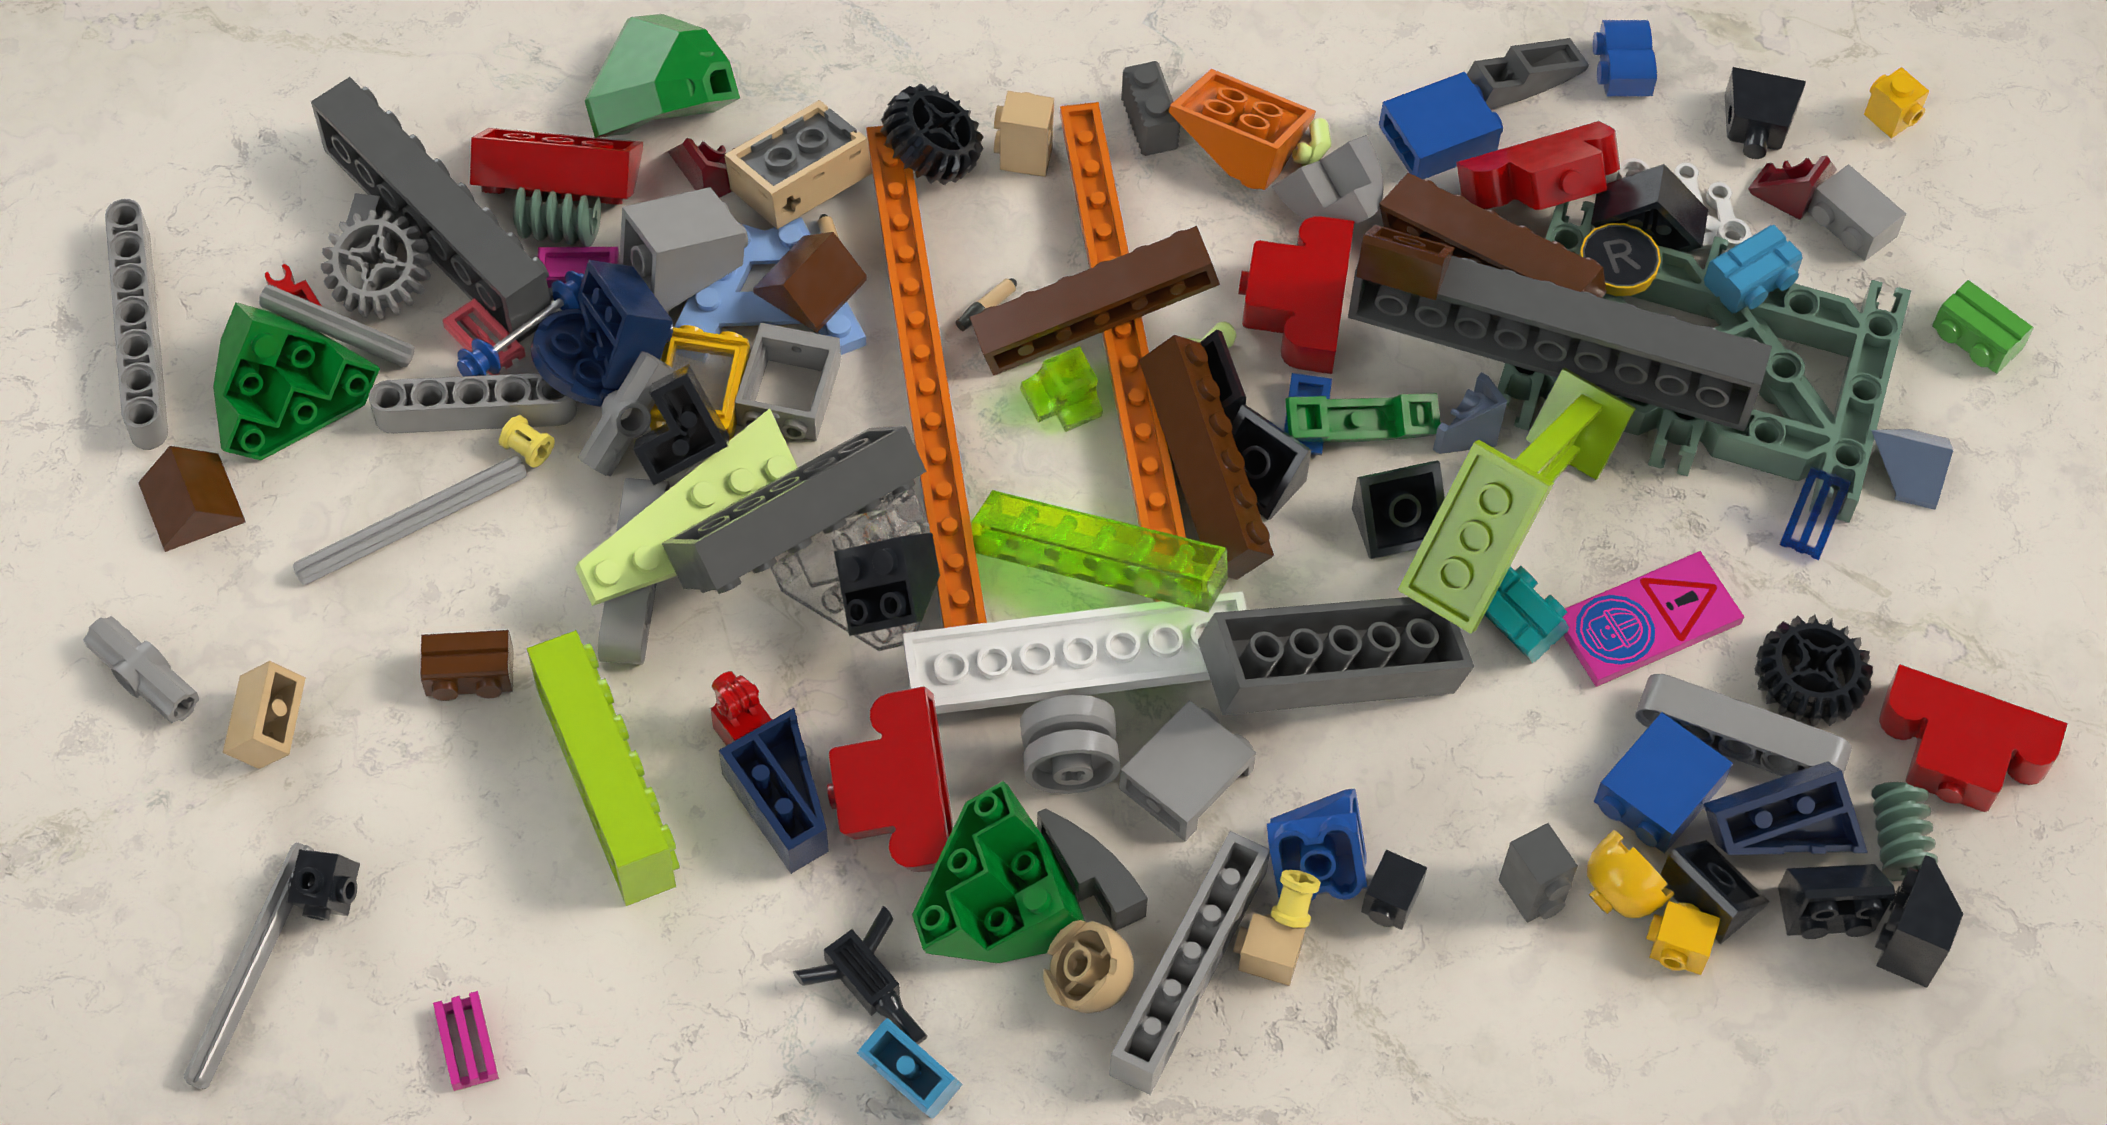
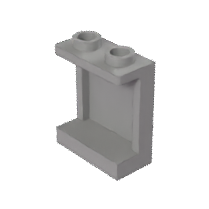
M1189 700L1121 768L1119 789L1186 842L1197 830L1198 818L1241 774L1247 777L1253 771L1256 752L1246 738L1240 734L1233 735L1224 728L1214 713L1206 708L1200 709Z

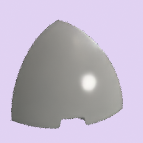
M1367 135L1347 142L1323 159L1297 169L1272 186L1283 203L1304 219L1322 216L1354 221V224H1357L1372 217L1379 210V203L1383 199L1382 172L1374 148Z

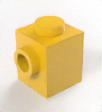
M1900 67L1889 76L1886 74L1880 76L1872 84L1869 90L1871 96L1864 115L1892 139L1922 118L1926 110L1924 104L1929 90L1904 68Z
M1668 901L1663 915L1654 914L1646 936L1647 940L1654 942L1649 958L1658 960L1664 967L1671 970H1687L1701 975L1710 957L1721 918L1701 912L1698 907L1689 903Z

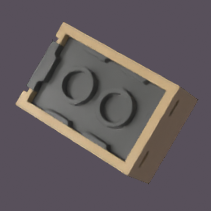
M820 100L724 154L731 191L776 229L783 227L872 174L867 137L857 132V129L832 109H828V106Z

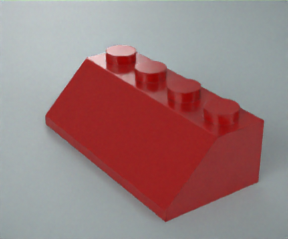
M487 128L471 137L470 185L481 186V191L485 193L501 194L505 193V188L519 189V187H524L526 197H532L534 190L540 189L541 197H544V192L555 191L560 193V199L564 200L567 193H570L573 201H580L581 196L587 195L598 196L600 203L622 204L623 199H628L634 194L643 152V142Z

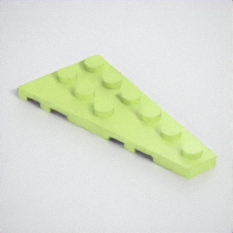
M770 408L729 441L728 447L707 458L578 562L575 569L592 606L677 576L662 545L664 541L798 468Z

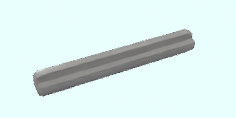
M266 285L260 294L259 305L262 308L401 367H407L414 356L413 345L274 286Z

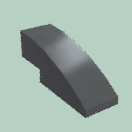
M1571 38L1510 46L1505 57L1474 61L1467 76L1473 84H1477L1480 87L1484 101L1491 109L1527 99L1556 87L1585 72L1589 64Z
M1046 808L1037 812V828L1054 852L1078 902L1094 895L1115 931L1146 917L1148 897L1133 875L1112 852L1092 835Z

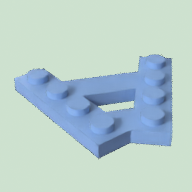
M802 217L789 222L779 229L773 227L765 231L742 224L748 235V245L744 248L743 265L688 298L674 327L680 328L682 325H691L700 328L703 332L720 334L724 326L760 325V323L771 325L802 324L754 294L753 291L740 292L754 264H777L803 236L811 235ZM848 302L816 333L840 338L841 355L866 346V336ZM678 349L676 352L678 356L704 364L710 355Z

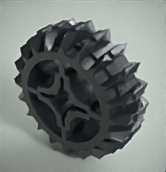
M920 83L916 87L908 86L906 89H903L891 99L881 118L883 127L880 132L887 137L884 145L894 150L892 158L900 159L904 163V169L910 168L915 171L916 178L924 175L930 184L936 180L943 185H946L949 181L956 183L967 173H970L977 165L976 162L984 149L981 145L984 136L977 131L979 123L971 120V110H964L960 106V100L954 101L950 98L948 91L939 93L934 85L927 89L925 85Z
M1815 614L1809 618L1807 623L1798 615L1795 619H1792L1790 625L1782 621L1775 631H1770L1766 635L1763 645L1759 647L1756 655L1757 663L1754 669L1755 675L1760 677L1757 683L1758 690L1768 691L1765 697L1766 704L1778 702L1780 704L1778 708L1779 715L1789 711L1794 714V720L1798 722L1802 720V717H1806L1809 719L1812 727L1818 725L1821 718L1829 726L1835 723L1838 717L1845 721L1851 716L1853 710L1857 711L1862 706L1865 700L1864 697L1868 695L1872 686L1870 679L1873 675V666L1867 664L1870 659V651L1859 650L1862 644L1861 637L1850 639L1848 637V626L1838 630L1833 627L1832 618L1827 620L1825 624H1820ZM1784 655L1790 660L1789 666L1793 670L1790 675L1786 673L1782 663ZM1838 666L1843 672L1845 686H1842L1838 681L1839 675L1835 671V668Z

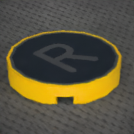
M1611 223L1595 228L1585 237L1579 253L1584 258L1594 259L1603 267L1606 294L1613 296H1632L1645 291L1656 278L1661 263L1659 248L1652 237L1640 228L1624 223Z

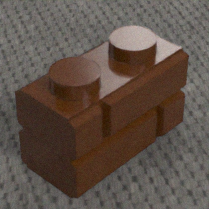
M509 630L421 635L420 676L426 697L432 696L440 701H450L456 699L458 695L476 694L479 697L490 699L499 697L502 692H513L514 651Z

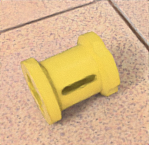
M521 415L512 417L505 424L498 440L499 445L506 450L512 448L524 456L525 462L533 468L540 466L549 457L555 443L554 437L548 433H539L530 427L528 420Z
M1285 870L1280 878V882L1283 884L1278 905L1272 907L1271 917L1285 926L1306 928L1311 920L1308 911L1313 893L1319 891L1321 882L1315 876L1306 872Z

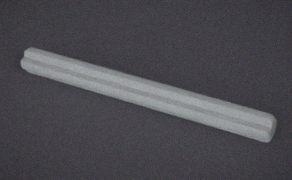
M512 456L296 561L293 564L295 574L302 584H309L527 476L525 466L518 456Z
M295 843L287 854L184 1073L186 1083L200 1089L208 1088L293 907V904L287 902L289 895L288 882L291 874L294 872L299 849L314 851L308 845Z

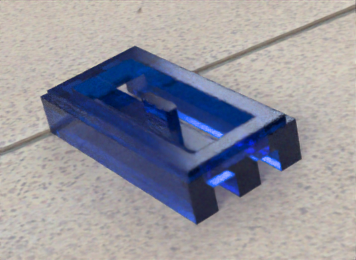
M1811 466L1779 545L1786 548L1790 547L1795 549L1796 552L1808 554L1812 558L1819 560L1851 481ZM1815 478L1824 480L1800 540L1791 538ZM1832 484L1837 485L1840 488L1815 547L1807 543Z

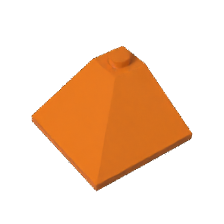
M1210 69L1170 105L1168 111L1229 176L1240 180L1248 188L1266 190L1278 178L1316 113L1315 110L1214 69Z

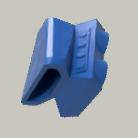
M1355 789L1342 790L1270 819V823H1267L1268 844L1279 899L1283 888L1280 878L1285 870L1306 872L1319 879L1321 882L1319 891L1313 893L1311 901L1317 895L1328 893L1337 899L1348 900L1358 895L1361 889H1368L1365 869L1367 854Z

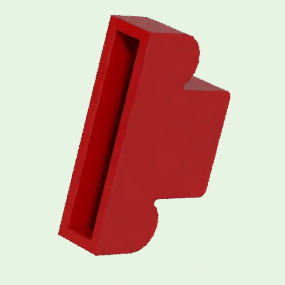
M1600 121L1456 162L1461 195L1470 203L1483 209L1501 207L1515 199L1534 210L1546 209L1606 191V175L1613 174L1620 169L1616 131Z
M1322 216L1307 218L1299 227L1297 245L1258 240L1253 246L1250 271H1241L1238 294L1246 295L1242 319L1243 327L1283 333L1281 357L1292 368L1327 374L1333 373L1354 221Z
M1899 664L1889 684L1879 717L1881 728L1894 739L1908 740L1912 739V737L1917 738V744L1906 776L1907 784L1923 788L1929 793L1937 795L1945 802L1960 803L1982 812L1990 810L2002 789L2006 772L2013 780L2020 784L2034 785L2044 780L2060 753L2068 725L2066 722Z
M923 686L887 693L874 701L870 709V721L873 728L882 735L881 739L832 748L829 751V760L833 783L827 784L829 804L832 809H837L840 832L854 840L892 833L889 840L891 857L897 864L913 872H926L934 869L953 829L934 693Z

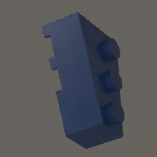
M588 260L577 297L587 331L596 334L599 347L595 346L593 352L595 359L603 361L606 373L601 378L603 387L619 390L642 351L661 359L665 344L670 341L673 334V320L633 266Z
M795 708L790 709L719 750L722 775L791 874L829 852L827 828L814 779L810 771L806 749L799 730Z
M1828 761L1703 804L1716 845L1728 855L1784 854V852H1810L1812 854H1826V852L1868 853L1842 770Z

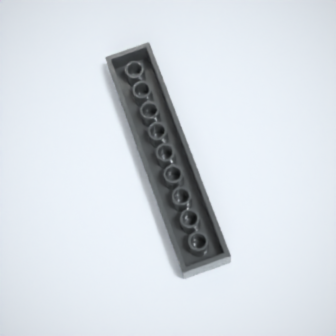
M1455 256L1451 257L1436 300L1356 277L1357 264L1348 318L1552 377L1558 378L1562 369L1566 368L1609 393L1741 431H1745L1772 349L1771 345L1760 343L1752 338H1742L1718 331L1710 326L1696 325L1678 320L1671 315H1661L1646 311L1631 304L1618 303L1597 297L1589 292L1575 291L1558 286L1550 281L1536 280L1516 274L1511 270H1501L1477 263L1468 258H1458Z

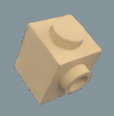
M1253 913L1249 928L1241 926L1233 952L1241 954L1238 971L1290 986L1306 928L1285 926L1275 921L1271 914L1262 916Z

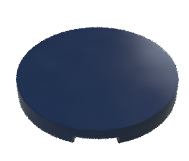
M581 309L558 311L542 320L531 343V357L537 371L549 385L575 401L602 407L603 401L608 394L616 390L603 387L601 378L606 373L603 361L595 359L593 350L595 346L599 347L596 334L587 331Z

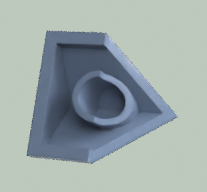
M1481 372L1477 377L1474 392L1468 389L1460 405L1456 409L1453 408L1451 410V414L1456 416L1449 426L1443 422L1439 425L1433 447L1434 451L1443 454L1470 450L1473 443L1477 440L1491 447H1496L1507 400L1489 376Z
M1912 429L1871 430L1895 491L1894 500L1935 510L1953 453V447L1949 438Z

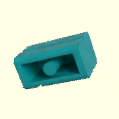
M1520 565L1514 570L1510 566L1484 615L1533 663L1546 653L1551 645L1555 644L1568 632L1569 626L1563 618L1568 612L1552 595L1549 594L1543 599L1533 589L1538 582L1525 568Z

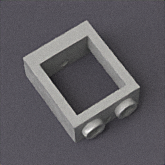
M760 323L734 402L737 425L746 428L770 408L782 434L791 439L800 440L804 438L817 441L841 363L840 338ZM768 361L822 371L810 412L755 401Z

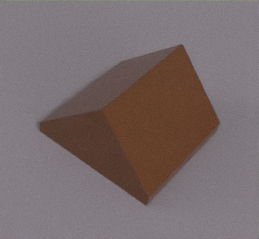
M1374 225L1363 236L1356 277L1436 300L1454 247Z
M834 232L805 235L753 288V293L818 333L867 280V275Z
M169 446L138 482L165 552L246 523L219 453Z

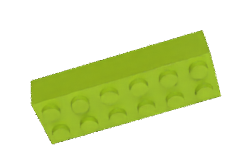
M577 630L528 647L527 652L536 690L625 905L634 904L675 888L676 882L673 871L679 869L680 865L674 851L676 844L668 824H662L658 813L661 811L652 787L647 788L643 778L645 772L637 751H631L627 741L629 734L621 714L616 715L612 705L614 699L606 679L600 678L597 670L599 664L590 643L583 645Z

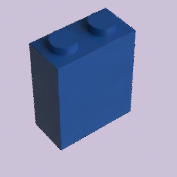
M1465 71L1384 101L1379 121L1380 129L1408 172L1421 179L1457 167L1456 162L1498 150L1500 137L1503 132V125L1499 115L1490 110L1484 101L1480 87L1472 83Z
M1661 712L1600 782L1594 803L1599 805L1601 811L1608 818L1620 821L1633 830L1641 842L1650 847H1656L1665 854L1704 808L1703 804L1709 802L1726 782L1733 762Z

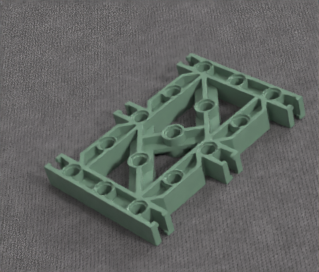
M1569 202L1556 205L1545 239L1551 242H1559L1567 250L1579 255L1585 237L1592 230L1591 220L1595 203L1583 202L1581 210L1585 212L1581 226L1568 223L1570 216H1566ZM1714 237L1705 269H1701L1691 254L1658 246L1661 263L1656 278L1645 291L1631 297L1714 319L1719 325L1714 327L1718 331L1742 338H1752L1760 343L1771 345L1772 349L1759 395L1765 401L1776 404L1784 417L1753 409L1745 431H1741L1612 394L1636 408L1624 432L1638 436L1652 429H1657L1648 465L1660 469L1664 468L1666 459H1663L1667 442L1682 445L1678 454L1682 455L1677 474L1688 476L1699 441L1702 442L1709 454L1714 458L1791 480L1800 481L1816 474L1818 477L1809 511L1821 514L1827 497L1832 498L1834 490L1844 491L1846 499L1842 509L1837 508L1835 518L1850 523L1859 502L1874 442L1871 430H1877L1911 290L1901 287L1895 288L1893 296L1896 299L1889 312L1878 309L1879 302H1877V298L1883 282L1871 280L1862 303L1861 311L1859 312L1849 298L1794 283L1784 291H1781L1779 288L1768 293L1765 301L1758 307L1749 309L1747 306L1732 314L1720 301V297H1716L1704 283L1709 262L1720 256L1722 250H1727L1728 240ZM1605 294L1602 297L1618 303H1626L1622 296ZM1778 338L1848 357L1834 415L1805 377V363L1802 357L1794 351L1785 349ZM1505 363L1498 384V390L1507 400V406H1509L1511 397L1525 400L1520 417L1516 416L1514 426L1529 431L1539 397L1542 396L1546 401L1557 378Z

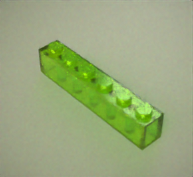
M995 490L991 491L971 521L975 553L1208 613L1228 580L1227 548Z

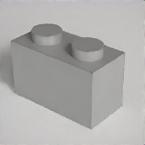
M1849 164L1815 189L1808 212L1818 224L1825 226L1842 241L1847 249L1854 251L1864 261L1897 238L1906 213Z

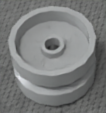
M1087 695L1056 696L1036 702L1022 714L1020 718L1021 738L1023 747L1026 748L1023 753L1024 773L1026 782L1035 789L1060 794L1087 792L1105 786L1115 780L1120 773L1119 749L1115 741L1117 729L1114 707L1105 700Z

